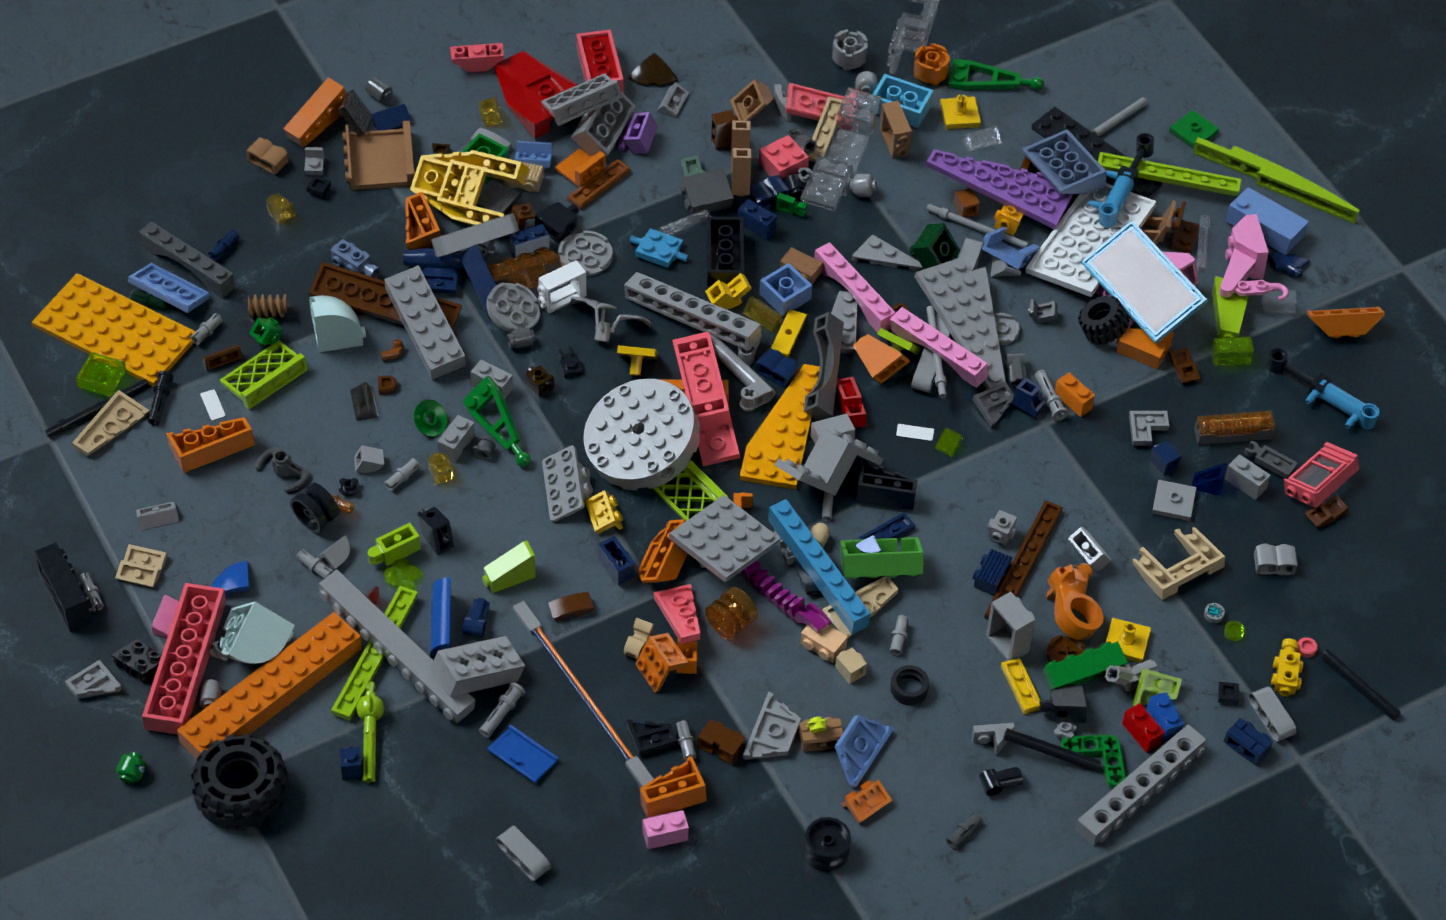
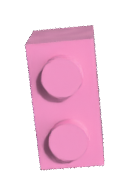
M683 810L643 819V835L648 849L688 841L689 827Z

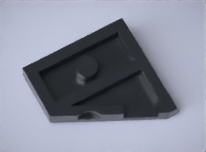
M632 719L626 720L627 728L639 756L678 744L671 724H656L650 721H645L644 724L635 723Z

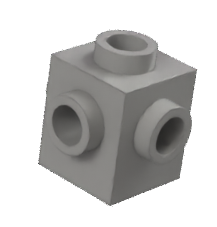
M999 510L994 519L991 518L988 523V538L1006 545L1008 540L1013 539L1015 536L1017 517Z

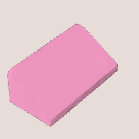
M164 595L152 624L154 635L168 637L179 601Z

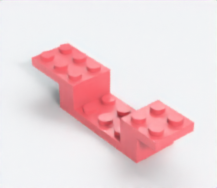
M709 331L672 340L686 396L697 413L700 423L698 448L703 467L740 458Z

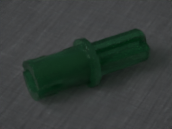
M138 290L131 291L130 299L144 303L147 307L150 305L165 310L167 302L150 293Z

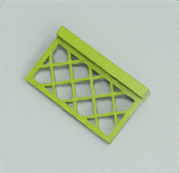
M278 341L221 378L220 383L241 399L244 406L250 410L308 371V366L304 355L301 353L296 354L281 341ZM279 348L283 350L282 353L273 354ZM286 358H292L288 362H284ZM263 359H268L267 363H258ZM272 359H281L280 363H271ZM270 368H277L273 372H269ZM247 369H253L252 373H243ZM257 369H266L264 373H256ZM255 378H262L258 382H255ZM232 379H238L237 383H229ZM242 379H251V382L241 383ZM240 388H247L243 392H240Z
M690 459V463L682 471L683 473L676 476V485H667L665 483L652 488L686 521L689 520L690 514H697L702 511L705 502H715L723 495L728 498ZM680 478H689L690 485H679ZM665 489H676L675 497L666 496ZM679 489L689 490V497H678ZM692 490H701L703 492L702 497H692ZM688 501L687 509H679L677 502ZM691 502H702L701 509H690Z

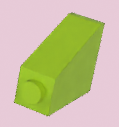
M528 541L520 543L484 567L482 581L485 587H489L491 593L536 578L535 554Z

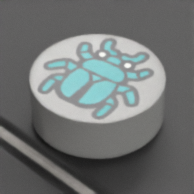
M1211 603L1206 606L1204 617L1211 623H1219L1224 618L1225 610L1220 604Z

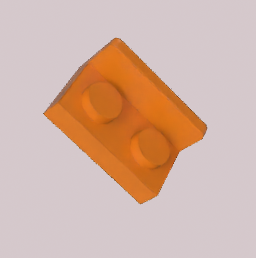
M879 779L874 782L868 780L860 786L862 790L857 793L854 790L844 797L846 801L841 803L842 807H848L857 823L862 822L892 801Z

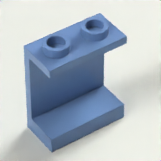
M1005 227L987 233L983 239L984 245L982 249L1016 269L1027 266L1040 249L1039 246L1033 244L1018 251L1002 242L1007 230Z

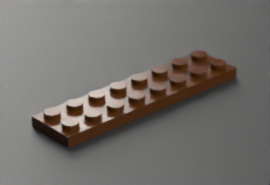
M321 263L309 291L310 297L332 296L344 301L355 311L403 325L386 292L385 281L328 263ZM435 297L453 331L462 310V305Z

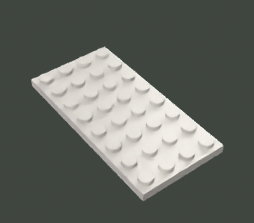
M1106 184V187L1093 193L1080 194L1026 267V273L1092 297L1100 283L1081 262L1130 221H1133L1141 228L1155 209L1156 201L1130 192L1117 217V224L1106 228L1099 223V209L1089 206V201L1105 203L1113 186Z

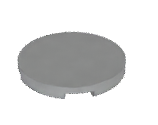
M583 231V233L570 234L562 240L558 249V258L562 267L577 260L586 271V276H594L602 273L610 266L613 260V249L608 239L602 234L594 231Z
M500 283L488 295L486 306L490 318L498 327L511 333V331L527 327L531 330L537 324L541 315L536 296L531 290L519 283Z

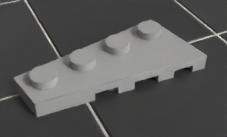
M839 291L831 314L844 322L840 353L855 354L856 350L853 345L856 343L857 302L850 292Z

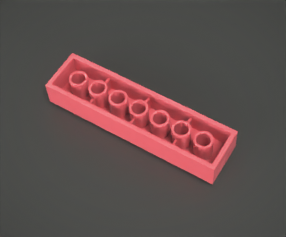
M190 583L184 584L142 715L145 730L178 735L177 729L190 720L209 660L210 650L213 647L212 643L215 640L226 605L223 588Z

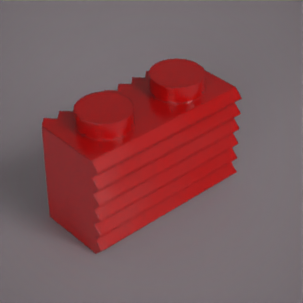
M1138 703L1124 712L1123 726L1146 753L1161 745L1164 730H1161L1162 727L1156 724L1157 721L1151 718L1152 715H1149V712L1144 709L1142 704Z

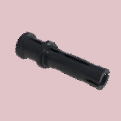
M159 371L156 375L158 379L153 387L155 395L147 420L151 425L156 426L160 424L165 398L170 394L169 387L174 376L167 371Z

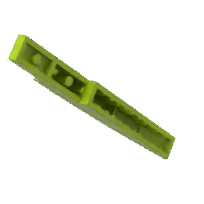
M1199 137L1195 141L1193 154L1257 179L1256 185L1353 224L1356 223L1359 209L1304 177L1236 146L1229 150Z

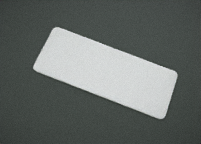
M214 389L200 394L211 420L226 416Z
M898 424L896 435L932 441L934 429Z

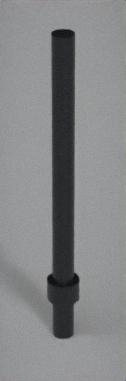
M143 379L121 392L129 396L148 386V382L146 379ZM113 395L67 419L63 418L57 421L56 425L44 430L46 436L49 437L59 431L63 432L69 429V426L100 411Z

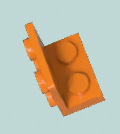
M578 149L559 163L555 170L578 187H581L605 169V154L599 151L597 154L590 156L582 149Z
M669 633L650 636L636 661V666L654 692H659L669 671L686 668L688 664L687 659Z

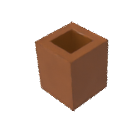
M972 188L955 192L954 206L960 216L969 218L979 214L980 202Z

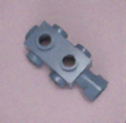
M342 239L330 250L332 262L337 267L341 265L347 270L360 274L364 273L376 279L380 275V268L374 264L371 265L370 255L356 248L354 244Z

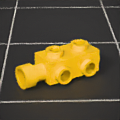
M1284 639L1282 641L1279 656H1275L1273 668L1277 670L1272 675L1271 685L1275 686L1274 691L1279 692L1284 697H1288L1291 694L1294 695L1296 689L1300 690L1301 678H1298V674L1302 672L1303 661H1300L1301 653L1297 652L1298 642L1294 639Z

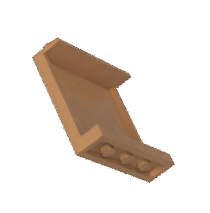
M403 121V129L365 131V133H349L348 125H346V132L343 133V143H347V146H343L344 157L348 156V159H344L345 170L349 171L345 172L346 183H350V190L412 185L414 166L410 121Z

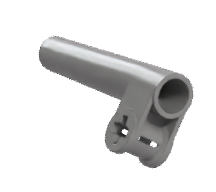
M710 335L715 356L746 386L741 390L740 408L743 411L750 412L771 401L775 395V390L719 338Z

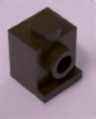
M541 365L537 367L531 366L525 373V383L540 397L554 389V376L550 375Z

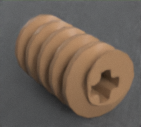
M254 294L253 300L248 296L250 318H254L255 313L258 318H261L263 313L268 318L270 312L273 318L277 316V313L283 318L285 312L287 314V295L284 294L283 299H280L279 294H277L276 298L273 299L272 295L269 294L267 300L264 294L261 295L260 300H258L256 294Z

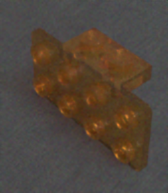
M542 247L537 252L524 253L518 258H508L503 263L490 264L487 267L495 282L509 277L510 283H519L531 289L539 286V277L546 275L545 265L560 261V256L550 248Z

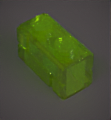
M1251 337L1214 338L1211 349L1213 365L1251 364L1254 353Z

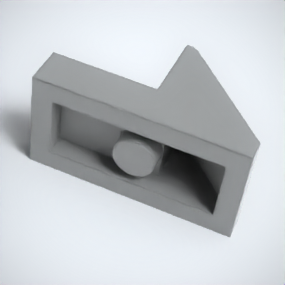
M1014 723L973 726L972 742L980 744L993 742L995 755H997L1008 742L1003 739L1005 730L1007 728L1014 730Z

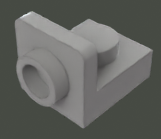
M306 147L305 175L323 176V148Z

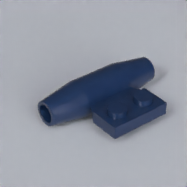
M434 248L404 251V265L409 267L419 265L420 269H423L422 273L433 293L456 294L458 274L456 272L465 271L458 254L463 252L460 250L440 257H436Z

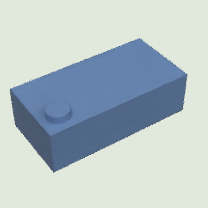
M1249 187L1229 205L1225 218L1226 222L1235 226L1246 215L1257 214L1266 244L1284 255H1287L1303 239L1309 223L1306 219Z

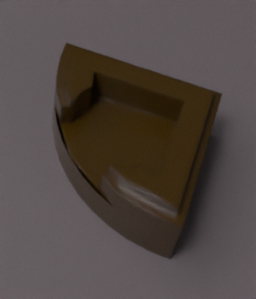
M432 143L433 153L449 154L450 144Z

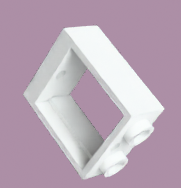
M577 260L538 278V303L548 314L570 304L571 297L586 296V271ZM571 281V284L550 293L551 290Z

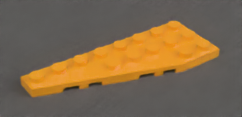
M804 364L746 446L739 480L796 490L798 479L775 466V463L779 458L783 461L790 459L797 463V467L799 464L802 465L812 420L811 416L803 412L805 396L815 387L820 371L819 366Z

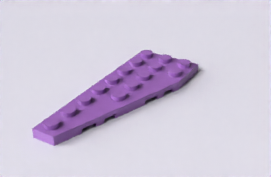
M934 149L925 166L1006 206L1014 207L1016 211L1053 229L1056 228L1073 194H1060L1040 172H1037V174L1029 173L1028 170L1022 168L1021 171L1011 169L1008 165L982 160V162L974 161L973 158L967 156L966 159L960 158L949 152Z

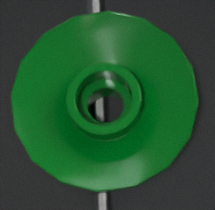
M427 399L421 401L415 407L413 421L420 433L425 436L434 437L440 435L445 430L447 414L440 403Z

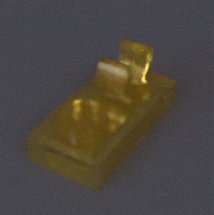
M753 296L749 297L743 311L744 315L770 331L776 330L782 318L780 313Z

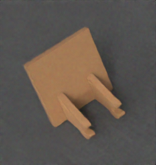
M1175 200L1172 201L1162 217H1148L1143 224L1158 229H1141L1156 246L1159 242H1163L1166 232H1170L1173 222H1171V219L1175 217L1177 210L1175 209L1177 202Z

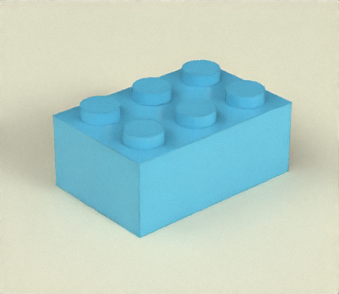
M884 74L871 96L870 112L881 115L882 104L899 101L909 125L919 128L932 105L933 90Z

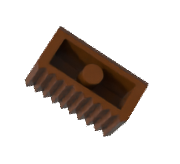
M730 109L729 111H722V113L712 114L711 141L715 149L732 145V121L739 120L737 115L734 116Z

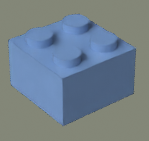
M788 263L760 280V295L776 311L785 316L789 309L795 310L811 300L812 284Z

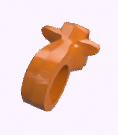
M1086 563L1078 566L1070 564L1065 567H1057L1048 578L1050 589L1046 594V599H1055V621L1061 631L1076 640L1090 638L1102 625L1104 619L1102 610L1097 602L1085 595L1088 580L1093 574L1091 566ZM1071 609H1075L1082 613L1087 619L1088 623H1084L1077 619L1072 613Z

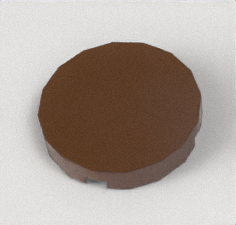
M1058 635L1049 642L1046 656L1049 662L1055 660L1060 662L1071 654H1075V656L1082 654L1086 648L1081 640Z

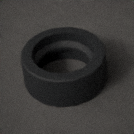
M914 665L902 666L892 675L891 694L894 699L905 705L921 703L928 694L929 677L920 667ZM904 678H913L919 681L922 687L917 692H906L899 688L898 682Z

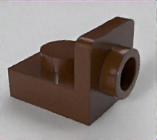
M529 203L516 205L512 208L519 231H523L526 220L535 219L536 215Z

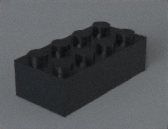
M707 217V287H711L718 280L728 284L740 273L744 275V217Z
M57 542L34 551L39 573L69 632L92 623L90 615L93 614V611L89 604L90 599L88 594L82 591L83 586L79 577L75 578V570L71 562H67L66 559L68 558L64 548L60 549Z

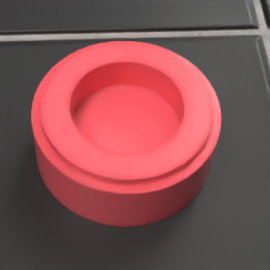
M1302 638L1298 641L1297 652L1301 653L1300 656L1305 658L1313 657L1318 648L1317 643L1311 638Z

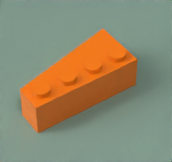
M245 417L223 421L217 426L204 425L202 429L191 431L189 428L184 429L183 433H166L170 450L183 473L255 445L252 428Z

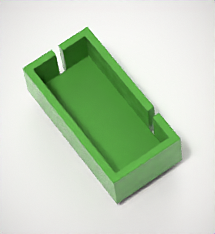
M918 537L901 538V552H897V538L875 539L882 553L860 552L856 544L863 540H840V563L844 577L849 579H858L859 577L878 578L879 576L893 578L898 575L914 577L918 574H923V550Z

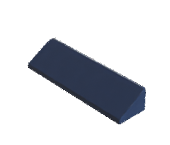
M473 245L458 254L488 318H490L486 302L489 293L496 286V283L477 245Z

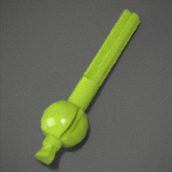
M369 682L366 685L367 692L356 705L359 718L364 720L363 782H366V784L375 782L376 721L384 713V704L382 699L376 696L374 691L376 685L374 682Z

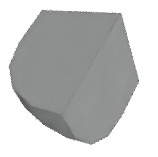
M346 535L317 556L322 560L323 564L325 562L329 564L330 569H336L349 555L350 546Z

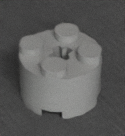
M849 29L837 33L833 41L832 50L834 62L845 71H851L863 65L867 58L868 46L866 36L860 31H857V33L849 32Z

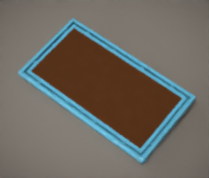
M1130 221L1081 262L1111 296L1119 299L1124 310L1155 343L1161 341L1208 302L1201 292L1133 221Z

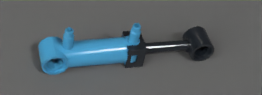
M1141 133L1137 136L1136 156L1130 167L1121 166L1118 172L1106 171V176L1116 179V182L1105 203L1089 201V206L1099 209V223L1101 226L1110 228L1117 224V217L1131 190L1134 191L1138 184V165L1142 158H1149L1154 153V137L1151 134Z
M1273 348L1269 352L1266 363L1268 371L1279 374L1286 370L1310 385L1308 397L1305 400L1307 404L1314 400L1319 402L1322 399L1350 416L1345 424L1346 428H1350L1356 422L1363 429L1369 430L1375 427L1379 416V409L1376 405L1365 404L1332 384V379L1322 372L1316 379H1313L1288 363V354L1284 349Z

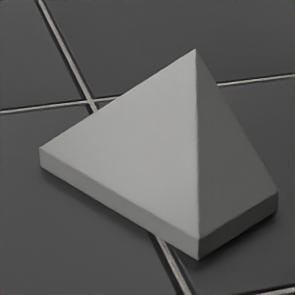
M993 256L991 277L1020 276V269H1016Z

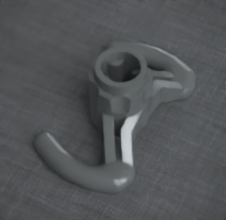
M277 447L262 453L254 465V468L259 470L266 459L272 456V467L275 475L285 477L291 474L300 477L297 482L284 488L286 493L301 488L310 477L307 469L296 465L291 460L290 454Z

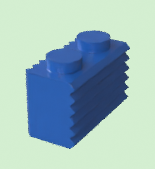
M1167 692L1151 696L1146 709L1149 715H1152L1151 718L1157 721L1156 724L1162 727L1161 730H1164L1162 738L1164 742L1173 738L1182 730L1184 725L1180 715H1178L1179 712L1175 709L1173 702H1171L1172 699H1169L1170 696H1168Z

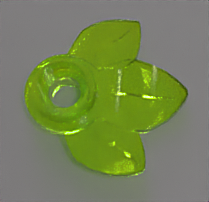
M398 559L393 562L392 567L385 570L384 578L389 585L403 586L415 590L413 581L419 579L423 572L418 567L409 565L408 559Z

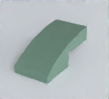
M698 155L680 160L684 176L704 172Z

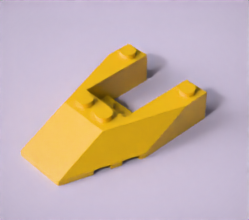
M474 150L464 153L453 152V154L423 155L420 158L410 190L416 194L423 191L427 202L455 221L474 226L506 215L476 207L485 177L489 176L524 185L530 168L519 161Z

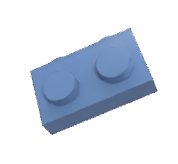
M517 141L514 160L532 163L533 165L539 164L544 166V169L550 168L552 143Z

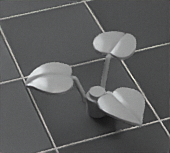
M571 297L570 305L586 303L595 309L596 333L594 340L609 342L611 332L614 333L615 327L620 320L631 319L640 321L651 328V322L648 319L637 315H619L613 326L610 327V323L604 322L605 308L617 310V307L583 297ZM600 308H601V310H602V312H601V322H599V312H598V309H600Z

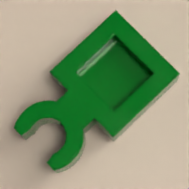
M782 193L777 195L776 210L790 215L795 212L800 217L805 216L807 212L805 210L807 207L806 203H797L796 198Z

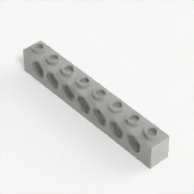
M636 272L624 284L626 299L703 332L709 331L710 335L749 351L761 338V326L759 323Z
M1189 724L1186 725L1077 820L1075 830L1093 846L1099 841L1103 842L1111 830H1117L1126 817H1132L1140 805L1144 806L1147 804L1154 793L1158 794L1163 789L1166 782L1173 781L1181 769H1187L1195 757L1199 758L1205 751L1206 739Z

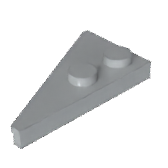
M873 234L852 255V261L855 262L861 259L870 261L869 264L874 265L880 264L892 268H897L899 265L909 267L911 271L924 270L919 261Z

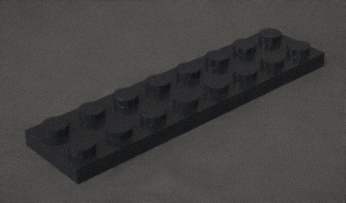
M1057 107L1049 110L1034 122L1031 127L1033 131L1045 139L1068 129L1097 162L1100 152L1127 157ZM1106 176V182L1114 186L1116 179ZM1138 178V184L1135 190H1131V192L1148 198L1162 186L1163 182Z

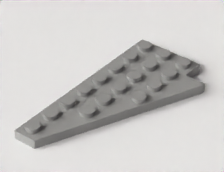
M961 257L916 272L915 279L956 343L988 364L989 376L982 382L985 389L988 390L1006 382L986 268L983 267L970 271Z

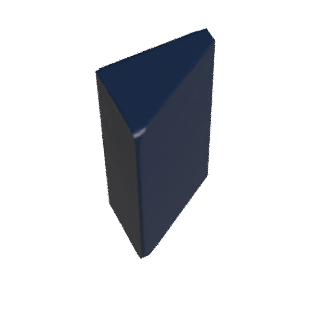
M405 104L372 114L373 124L377 131L403 127V121H410V125L412 124Z

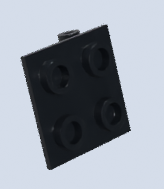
M137 639L111 654V657L114 658L115 666L145 682L150 677L148 672L159 665L162 656L158 651L153 650Z

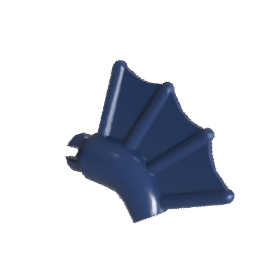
M1268 253V257L1274 263L1275 271L1285 272L1296 278L1303 275L1301 268L1310 262L1309 259H1304L1298 254Z

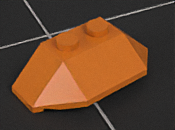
M1380 307L1307 311V315L1331 338H1341V336L1346 335L1349 337H1359V335L1366 334L1384 317V311Z
M685 519L670 520L666 524L667 527L661 530L651 541L637 571L643 583L662 582L677 578L688 553L669 539V533L686 522Z

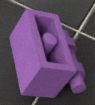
M650 112L634 113L632 120L629 119L623 128V134L618 140L619 150L623 151L625 146H628L632 154L649 152L658 127Z

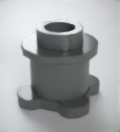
M488 436L480 437L478 439V446L473 447V456L476 459L490 462L492 459L490 454L496 447L494 440Z

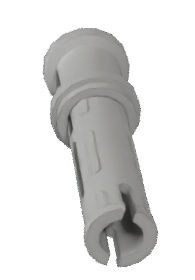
M1046 370L1037 371L1035 377L1047 399L1046 406L1051 410L1053 420L1060 421L1066 418L1068 411L1063 407L1062 398L1056 394Z
M511 682L507 692L500 696L499 704L479 729L482 736L490 738L507 712L514 709L518 699L525 695V690L519 684Z

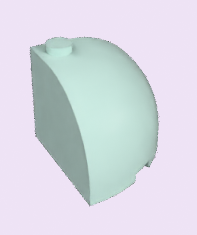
M332 296L310 297V310L319 352L363 345V338L366 337L365 327L360 326L357 315L348 304Z
M255 601L231 608L224 624L223 630L226 633L224 638H220V648L223 649L222 653L235 661L248 664L262 663L274 658L284 648L285 644L293 636L292 630L295 625Z

